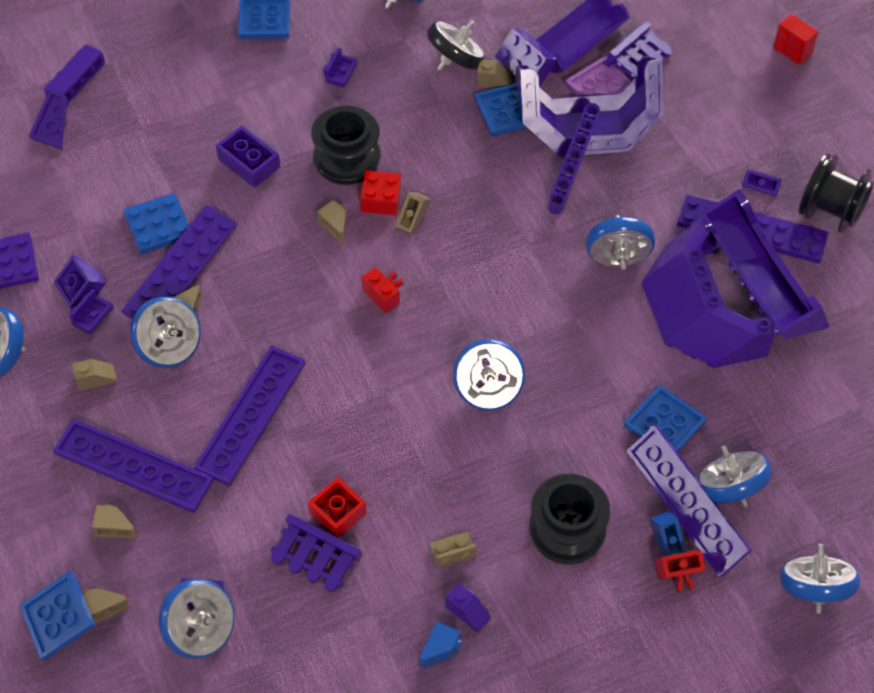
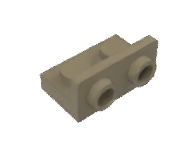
M468 531L429 543L436 567H448L454 562L468 561L476 556V546L472 543Z

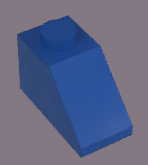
M667 511L650 518L654 537L665 557L687 553L676 516Z
M437 622L420 657V667L425 668L450 659L455 651L459 652L463 642L460 639L461 631Z

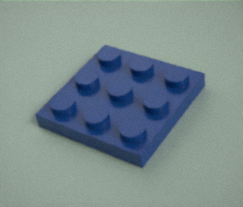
M240 0L238 38H289L291 0Z
M516 84L474 94V99L491 137L527 128L522 123Z
M175 193L123 209L140 255L176 243L189 226Z
M659 385L625 421L624 427L641 438L653 425H657L676 451L679 452L706 423L707 417Z
M70 571L19 605L42 660H47L96 626L74 573Z

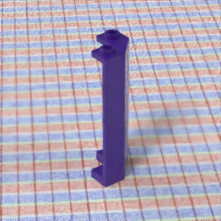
M585 0L536 39L540 45L558 60L550 72L554 74L565 71L627 21L630 16L622 3L612 5L610 0Z

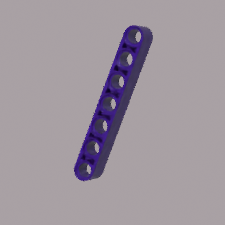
M589 103L585 106L548 202V210L552 214H560L563 211L600 114V107L595 103Z

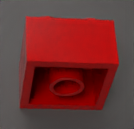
M791 13L779 23L773 48L791 61L801 65L812 55L819 31Z
M365 170L360 198L361 212L397 216L402 188L401 174Z
M339 477L308 502L309 514L331 535L340 538L367 514L366 502Z

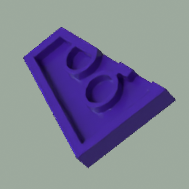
M52 90L49 91L29 134L30 139L60 150L63 149L68 100L66 95Z

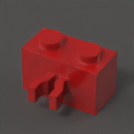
M375 267L361 276L363 291L384 313L400 304V291L397 288L403 285V280L400 278L398 281H393L397 278L395 272L391 273L387 278Z
M701 550L661 557L655 560L659 581L676 578L677 592L683 591V582L687 584L688 590L694 589V584L689 575L706 570Z

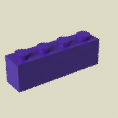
M85 44L67 62L66 66L56 74L54 79L45 86L44 92L46 97L50 90L64 94L68 98V105L105 64L103 53Z

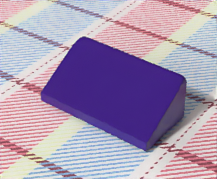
M747 169L742 186L777 197L782 179Z

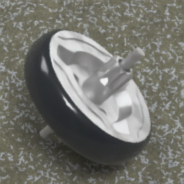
M470 20L467 26H462L460 30L440 21L431 24L427 31V37L431 44L442 53L440 57L442 62L438 66V70L441 71L445 64L450 65L452 61L464 68L474 70L484 60L483 51L469 38L472 33L470 28L474 24L473 20Z

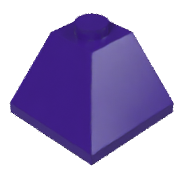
M72 255L54 280L70 308L76 307L81 302L83 296L91 289L96 290L98 295L106 285L99 270L76 255Z

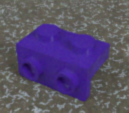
M338 47L335 53H332L329 64H326L324 67L325 82L345 88L358 65V59L342 55V48Z
M91 289L83 296L81 302L71 310L69 315L71 323L74 327L91 335L113 310V304L98 297L96 290Z

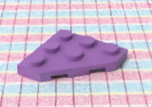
M603 57L565 80V86L577 96L621 94L630 84L631 80L614 65L610 68L604 64L606 58Z

